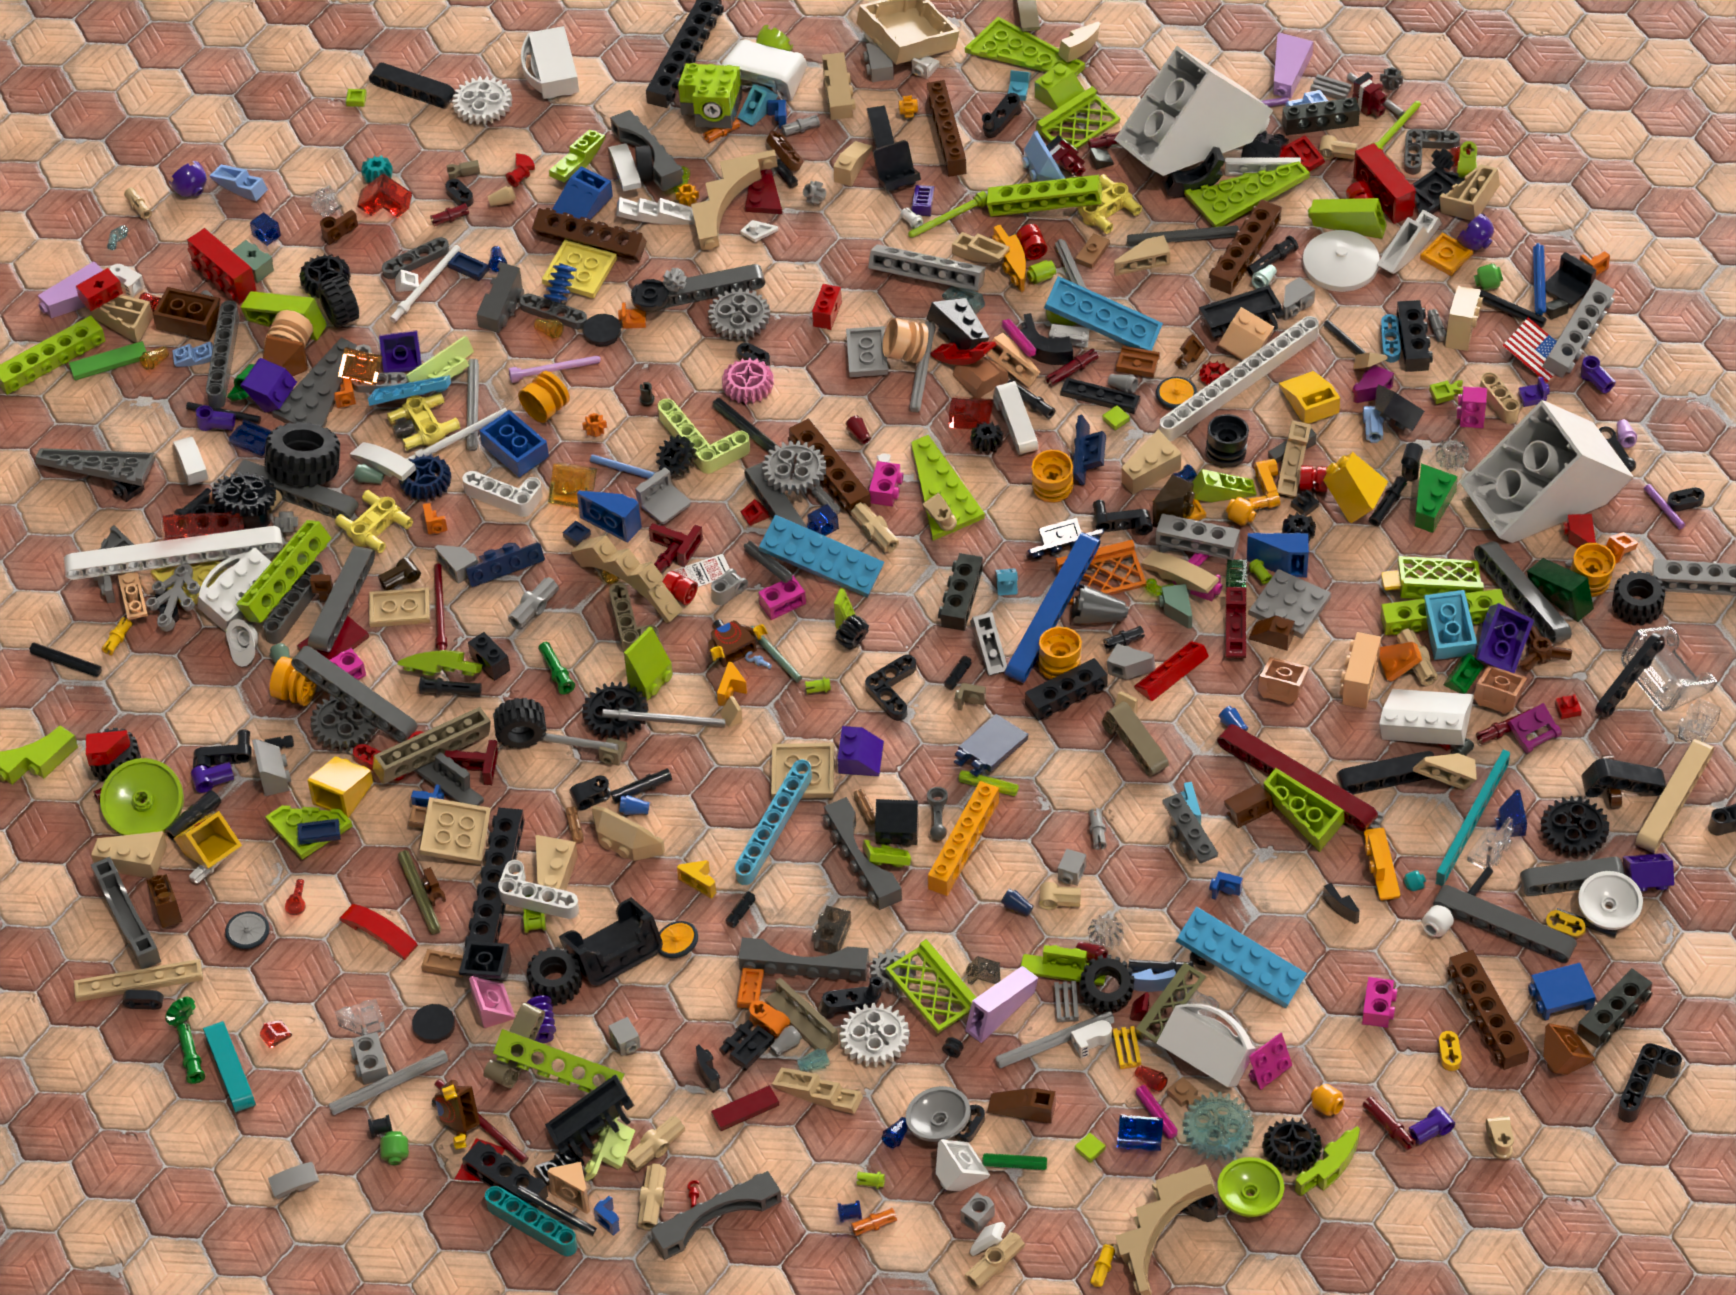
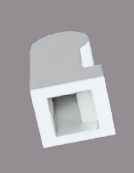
M122 264L111 266V272L120 280L121 287L125 288L127 296L133 298L145 287L141 274Z
M1104 1020L1094 1022L1071 1032V1043L1081 1059L1089 1056V1049L1098 1045H1107L1112 1039L1111 1024Z

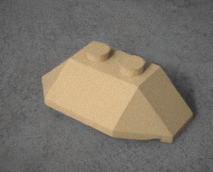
M592 807L598 841L603 848L611 849L621 857L629 858L633 861L664 854L663 839L655 837L644 827L606 808Z

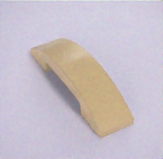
M1294 420L1291 422L1277 485L1278 494L1296 498L1301 465L1303 464L1311 424Z

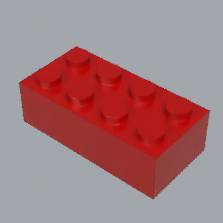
M1375 143L1356 150L1354 179L1357 182L1365 181L1368 183L1374 198L1379 199L1382 211L1393 224L1412 217L1415 207V187L1405 179L1404 174L1398 171L1394 163L1385 156L1383 150L1379 149Z
M203 228L187 239L192 267L195 270H199L207 280H211L218 290H223L230 300H234L240 305L245 301L250 291L257 292L252 267L206 228Z

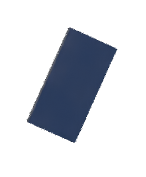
M459 251L448 262V268L477 281H480L490 270L488 264Z
M339 819L297 824L299 845L341 840Z

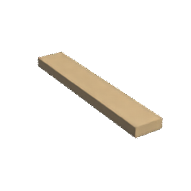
M201 959L74 980L76 1002L121 995L127 990H150L202 981Z

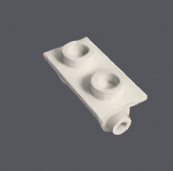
M1051 324L1049 338L1055 339L1069 336L1072 346L1088 348L1090 329Z

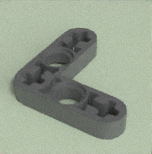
M1408 130L1405 139L1404 169L1406 173L1415 175L1421 171L1422 148L1455 149L1460 144V135L1455 131ZM1413 137L1416 138V143H1412ZM1435 137L1438 140L1430 141L1428 138ZM1416 150L1418 153L1411 154L1409 151ZM1411 161H1415V166H1411Z

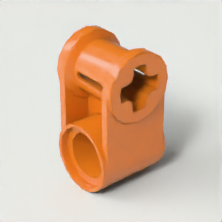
M754 1001L749 1007L750 1021L753 1023V1027L760 1026L773 1035L775 1039L791 1023L790 1019L783 1012L774 1009L763 1001Z

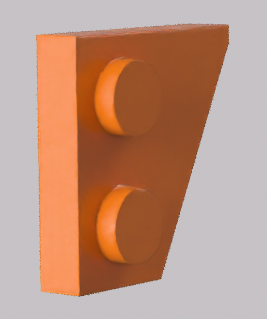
M1414 642L1380 647L1379 658L1386 679L1390 682H1393L1422 661L1418 645Z

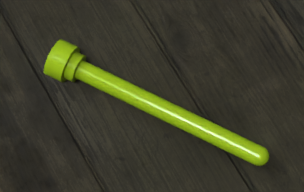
M1415 101L1378 142H1375L1379 149L1383 150L1384 145L1421 106L1420 101Z
M984 191L977 193L973 200L909 231L908 236L914 238L976 206H981L982 208L987 206V194Z

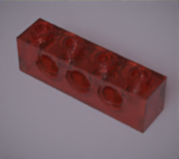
M231 511L227 513L210 512L207 514L190 513L187 515L169 514L162 516L161 521L163 541L244 530L242 516L240 517L239 513L232 515Z

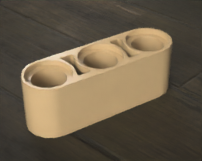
M1484 373L1481 376L1480 388H1487L1486 402L1504 423L1513 424L1517 422L1520 407L1518 400L1495 373Z

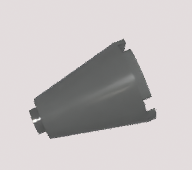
M1078 584L1076 591L1080 592L1077 597L1074 596L1071 618L1074 619L1072 623L1122 622L1123 618H1127L1129 607L1126 606L1124 601L1085 584Z

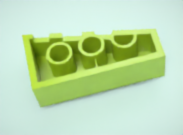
M250 291L240 307L247 321L267 327L272 325L277 313L284 310L295 311L310 321L313 326L311 339L318 341L327 326L315 299L311 297Z
M1277 768L1264 781V788L1272 796V803L1320 852L1343 825L1344 810Z

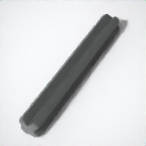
M752 541L744 544L745 552L783 582L788 583L789 580L793 579L790 571L768 554L759 551V547Z

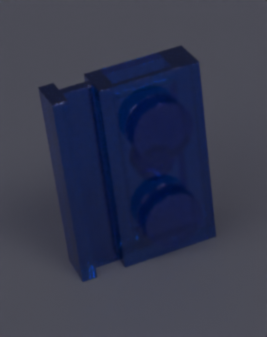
M243 420L242 425H239L228 438L229 443L263 456L266 438L271 430Z

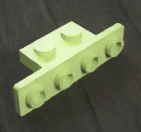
M462 337L406 375L408 383L448 375L452 378L455 375L461 374L469 366L465 358L474 353L468 337Z
M616 1118L614 1120L620 1130L615 1133L607 1120L605 1121L607 1126L598 1131L600 1137L594 1144L595 1148L591 1150L593 1154L592 1159L585 1166V1181L588 1182L596 1176L601 1161L616 1169L622 1167L625 1160L624 1156L628 1152L635 1133L634 1129L617 1121Z

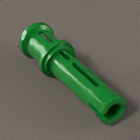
M549 642L541 643L538 649L551 670V678L553 682L557 683L559 693L569 694L574 690L575 683L569 678L568 670L560 664Z
M185 1023L176 1028L184 1055L182 1064L187 1071V1082L197 1084L202 1082L206 1076L201 1069V1057L197 1055L191 1027L189 1024L185 1026Z

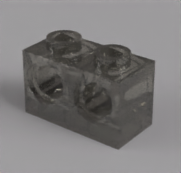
M826 906L824 913L819 915L818 929H814L811 942H814V951L832 954L842 949L852 923L851 911Z

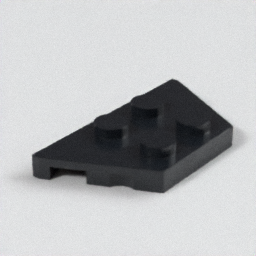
M1435 168L1412 185L1416 190L1414 203L1419 215L1422 210L1431 214L1441 208L1439 196L1443 193L1447 194L1452 190L1453 185H1459L1465 179L1458 177V173Z

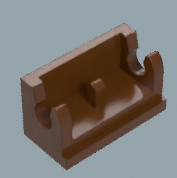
M1260 783L1224 800V805L1230 810L1227 812V815L1236 824L1237 828L1273 811L1272 796Z

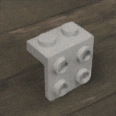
M666 468L656 472L651 478L640 483L635 488L639 506L661 524H666L691 505V500L672 485L670 471Z

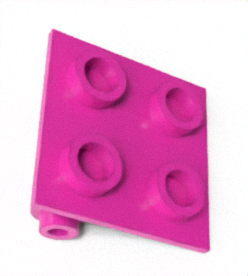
M1281 1032L1249 1056L1253 1069L1250 1070L1248 1076L1251 1081H1257L1261 1090L1293 1066Z

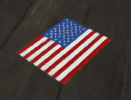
M1527 318L1502 346L1539 377H1543L1545 382H1548L1555 375L1542 366L1557 341L1530 318Z

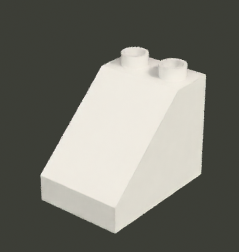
M1176 46L1114 140L1147 167L1164 176L1204 161L1213 147H1219L1221 152L1225 153L1253 142L1257 134H1261L1268 127L1269 116L1273 110L1233 80Z
M1541 400L1460 484L1500 539L1514 543L1567 521L1569 514H1584L1606 505L1634 477L1593 422Z

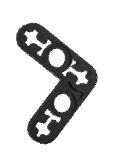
M912 655L899 657L869 675L865 680L867 693L896 721L904 720L907 717V705L891 686L916 671V659ZM894 672L896 676L889 678L886 676V673ZM883 695H890L892 697L886 701L881 699Z

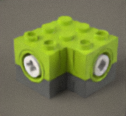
M685 64L678 84L681 115L695 116L696 127L732 129L740 106V100L743 97L740 66Z

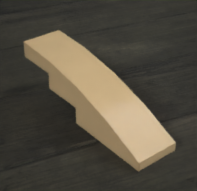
M1154 550L1141 562L1144 569L1158 572L1161 578L1176 581L1177 585L1186 584L1189 590L1208 593L1219 582L1218 577L1194 564Z
M782 1067L772 1083L773 1087L795 1097L855 1114L863 1099L860 1091L844 1089L840 1083L821 1080L818 1074Z

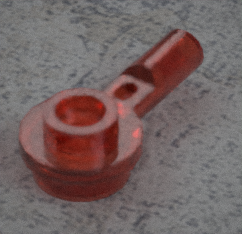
M302 879L296 880L294 894L290 895L286 900L285 910L290 915H299L306 908V903L302 899L305 883Z

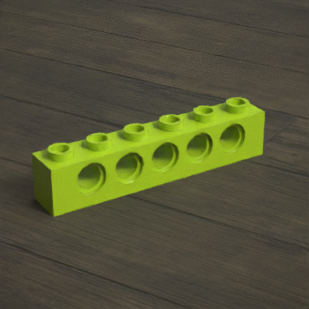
M1099 175L988 187L987 206L990 216L1102 203V185Z
M90 315L0 364L1 389L8 395L92 348L99 346L106 341L102 327Z
M306 520L236 603V606L248 621L257 623L264 621L271 610L280 603L282 597L291 590L292 585L297 579L302 577L307 567L315 561L317 555L327 547L328 542L332 538L320 521Z
M1501 589L1465 593L1472 624L1474 625L1484 622L1489 606L1497 603L1506 606ZM1424 599L1381 604L1380 617L1385 635H1398L1405 629L1413 630L1414 632L1428 630Z
M504 1029L501 1030L493 1054L497 1055V1060L505 1063L513 1060L518 1062L516 1067L527 1071L532 1067L538 1070V1075L549 1078L550 1074L559 1077L557 1082L568 1086L573 1082L579 1085V1090L590 1093L591 1089L597 1088L593 1084V1078L597 1074H602L606 1081L616 1074L621 1082L625 1073ZM516 1044H520L524 1049L520 1057L513 1056L511 1052L512 1047ZM535 1052H541L544 1055V1061L541 1064L533 1063L532 1055ZM556 1059H561L565 1064L561 1072H556L552 1068V1063ZM582 1067L585 1070V1076L579 1080L575 1079L572 1074L574 1068Z

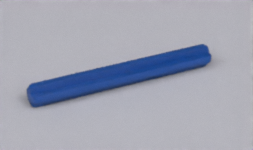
M1536 243V246H1533L1535 313L1542 316L1543 313H1546L1544 245Z

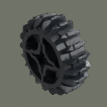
M324 253L323 256L317 255L315 259L310 257L309 262H305L304 266L301 267L299 277L305 292L309 293L311 297L316 295L319 299V283L338 275H342L350 283L351 273L344 259H341L339 256L334 257L333 254L326 256Z
M1292 1117L1287 1122L1283 1118L1282 1123L1276 1121L1274 1127L1269 1126L1268 1132L1264 1134V1141L1262 1142L1263 1155L1276 1168L1280 1167L1282 1173L1285 1170H1289L1292 1175L1294 1170H1297L1300 1174L1302 1168L1308 1171L1310 1165L1314 1166L1317 1159L1320 1158V1151L1322 1150L1321 1137L1317 1135L1316 1128L1311 1129L1310 1122L1304 1125L1302 1119L1299 1122H1295V1119ZM1291 1141L1293 1142V1150H1291Z

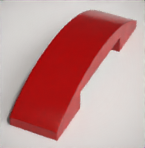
M995 341L981 342L973 349L958 350L955 343H946L938 346L930 354L933 358L947 364L969 365L980 360L993 350L997 344Z
M352 904L339 918L341 922L354 930L359 928L386 944L390 952L403 960L418 946L417 942L396 924L361 905Z

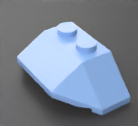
M1034 131L1024 148V157L1022 158L1025 168H1028L1032 181L1066 179L1038 131Z

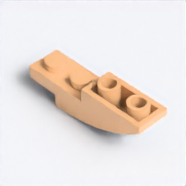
M138 572L117 574L128 620L148 616Z

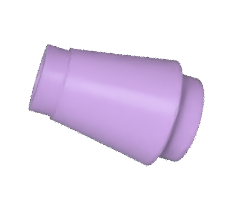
M1627 420L1618 421L1617 434L1619 443L1625 448L1634 446L1637 441V434Z

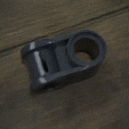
M602 775L595 776L582 783H577L569 790L578 810H586L591 806L607 801L611 797L609 781Z
M1736 804L1712 811L1708 825L1710 833L1720 836L1736 831Z
M1210 1194L1191 1203L1180 1212L1189 1214L1204 1222H1212L1218 1216V1201L1213 1194Z

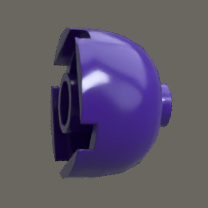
M193 161L194 165L191 166L188 163L172 175L174 180L172 182L169 180V185L178 195L196 197L204 191L203 188L207 177L198 161Z
M1481 213L1468 224V228L1465 231L1463 230L1456 240L1467 249L1474 251L1482 247L1486 249L1493 242L1491 240L1494 234L1493 224L1489 218Z

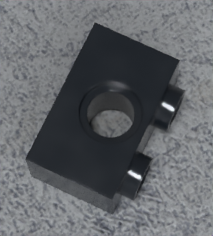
M485 632L468 642L470 657L476 663L483 664L482 669L494 681L510 671L508 655Z

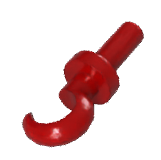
M691 1180L687 1185V1188L690 1190L688 1196L691 1198V1208L696 1205V1199L699 1198L697 1188L691 1187L692 1184L699 1185L697 1180Z

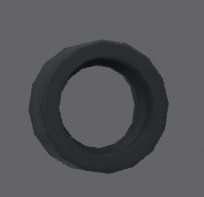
M650 146L635 147L636 165L640 181H653Z

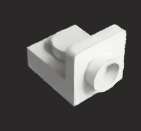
M930 56L920 58L919 60L916 58L912 59V73L928 79L939 67V61Z

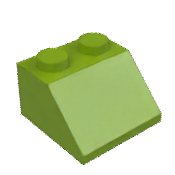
M1062 63L1057 64L1035 81V98L1053 110L1058 109L1085 91L1075 73Z

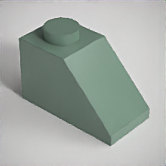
M1186 584L1162 587V595H1159V606L1164 608L1165 615L1186 628H1192V611Z

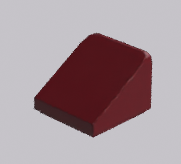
M1145 992L1133 1002L1130 1020L1141 1022L1148 1013L1149 993Z

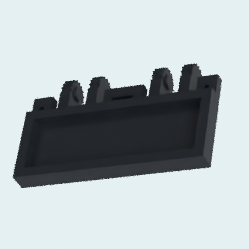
M1270 285L1199 307V314L1214 339L1224 336L1231 321L1241 307L1260 319L1267 320L1270 325L1274 326L1273 330L1278 329V323L1272 313L1275 314L1277 319L1285 317L1281 304Z
M615 1074L546 1123L545 1126L563 1156L571 1151L568 1146L570 1144L576 1155L581 1158L584 1154L579 1144L583 1141L590 1150L595 1148L587 1131L591 1136L607 1126L603 1120L606 1118L615 1133L618 1132L620 1129L614 1119L620 1116L626 1125L631 1122L622 1106L628 1111L635 1105L620 1078Z

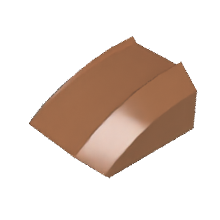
M985 356L969 365H955L953 376L976 400L994 390L996 386L1008 382V372L997 362Z
M1270 657L1260 675L1258 691L1264 699L1270 698L1289 705L1298 699L1309 667Z
M1489 665L1477 682L1474 699L1479 706H1485L1505 714L1512 711L1528 678Z

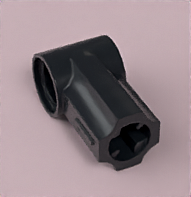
M1408 443L1406 445L1401 460V476L1410 482L1418 479L1420 474L1423 448L1417 443Z

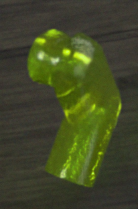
M1154 578L1146 581L1147 586L1145 588L1149 593L1159 597V595H1162V587L1174 586V584L1160 586L1157 585V581Z

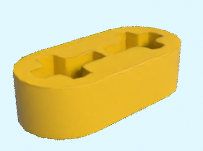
M1558 910L1549 912L1546 917L1548 927L1573 938H1580L1586 932L1584 921L1578 917ZM1558 915L1559 919L1565 923L1564 925L1557 923L1554 926L1550 919ZM1576 923H1579L1582 930H1577L1576 933H1573V929L1568 924L1576 925Z
M1444 1031L1440 1034L1438 1043L1441 1064L1445 1070L1456 1071L1460 1068L1462 1059L1459 1038L1452 1031ZM1448 1039L1451 1042V1047H1448L1445 1040ZM1449 1055H1452L1453 1061H1455L1454 1063H1451L1450 1060H1448Z

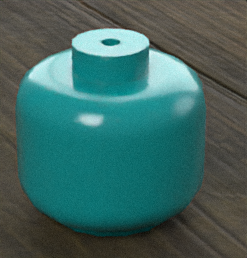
M1414 870L1405 874L1404 882L1407 889L1417 891L1425 888L1424 882H1426L1424 874L1420 875L1419 871Z

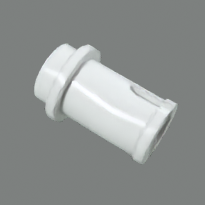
M908 207L901 211L900 217L906 220L911 228L915 229L923 225L922 217L916 215Z

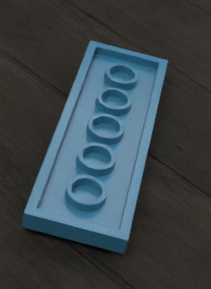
M1060 276L1057 277L1044 306V309L1126 346L1152 351L1163 325L1162 322Z
M778 515L774 516L758 549L761 552L867 598L884 566V561Z
M1197 906L1175 941L1284 1008H1287L1307 974Z

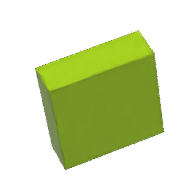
M348 89L346 106L365 107L366 89Z
M1115 406L1102 415V420L1111 428L1117 430L1130 421V416L1120 407Z
M1091 1133L1087 1134L1075 1145V1151L1090 1163L1106 1150V1145Z

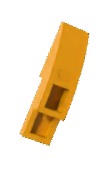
M997 225L994 227L992 240L1010 247V250L1003 257V270L1011 277L1012 284L1017 286L1020 292H1023L1026 285V261L1022 245L1016 234L1008 236L1002 226Z

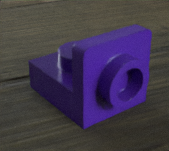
M1538 377V384L1520 387L1518 389L1523 407L1537 405L1541 400L1547 401L1550 389L1548 383L1544 382L1543 377Z

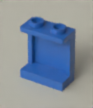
M1581 963L1531 975L1528 990L1531 997H1534L1536 1000L1537 1012L1542 1014L1545 1021L1549 1020L1551 1013L1581 1005L1587 1011L1591 1010L1595 1005L1596 996Z

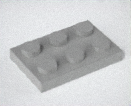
M884 326L846 329L850 377L888 375L887 357L884 356L882 349L885 332Z

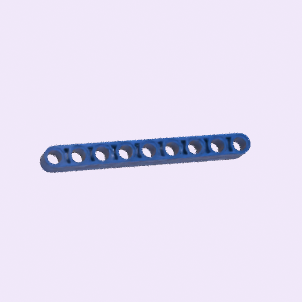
M1081 532L1005 670V676L1025 683L1039 658L1040 636L1046 630L1056 627L1078 584L1081 582L1097 553L1101 540Z

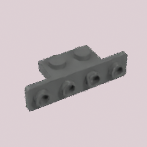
M441 752L435 756V761L414 770L434 786L436 784L440 785L441 791L456 802L477 806L484 802V798L470 788L469 772Z
M1178 793L1163 799L1162 804L1171 817L1170 834L1179 842L1181 852L1183 854L1186 853L1189 860L1197 858L1199 863H1204L1218 857L1217 850L1182 794Z

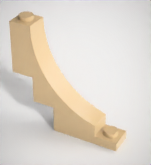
M775 150L720 161L723 179L706 183L709 201L691 204L701 251L720 247L719 227L725 210L743 189L761 179V170L778 167Z

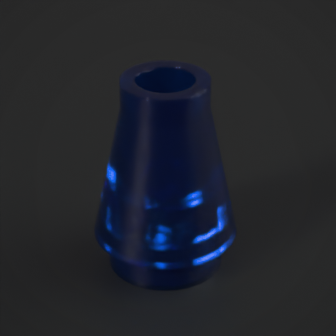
M494 246L490 250L488 265L492 271L499 272V268H497L498 263L507 264V260L502 253V249L499 246Z
M901 1117L883 1131L881 1138L887 1147L895 1148L901 1145L908 1130L906 1118Z

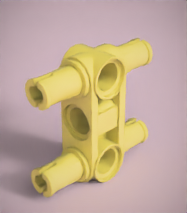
M1103 174L1100 176L1102 188L1105 189L1102 191V203L1076 208L1086 225L1098 226L1105 234H1108L1113 230V224L1106 218L1122 208L1128 209L1134 216H1137L1141 213L1142 206L1133 199L1132 194L1128 192L1126 184L1114 183Z
M441 392L426 398L418 395L410 396L401 408L387 413V418L391 425L398 421L409 419L417 434L402 439L407 451L420 445L430 447L444 439L445 435L460 430L457 418L440 424L432 414L431 408L445 403Z
M370 490L364 492L362 499L371 507L355 521H351L343 514H340L336 517L335 524L346 531L348 537L353 540L356 546H369L380 554L385 550L386 545L377 536L393 522L398 523L405 529H409L413 524V519L401 512V508L395 504L393 498L379 497Z

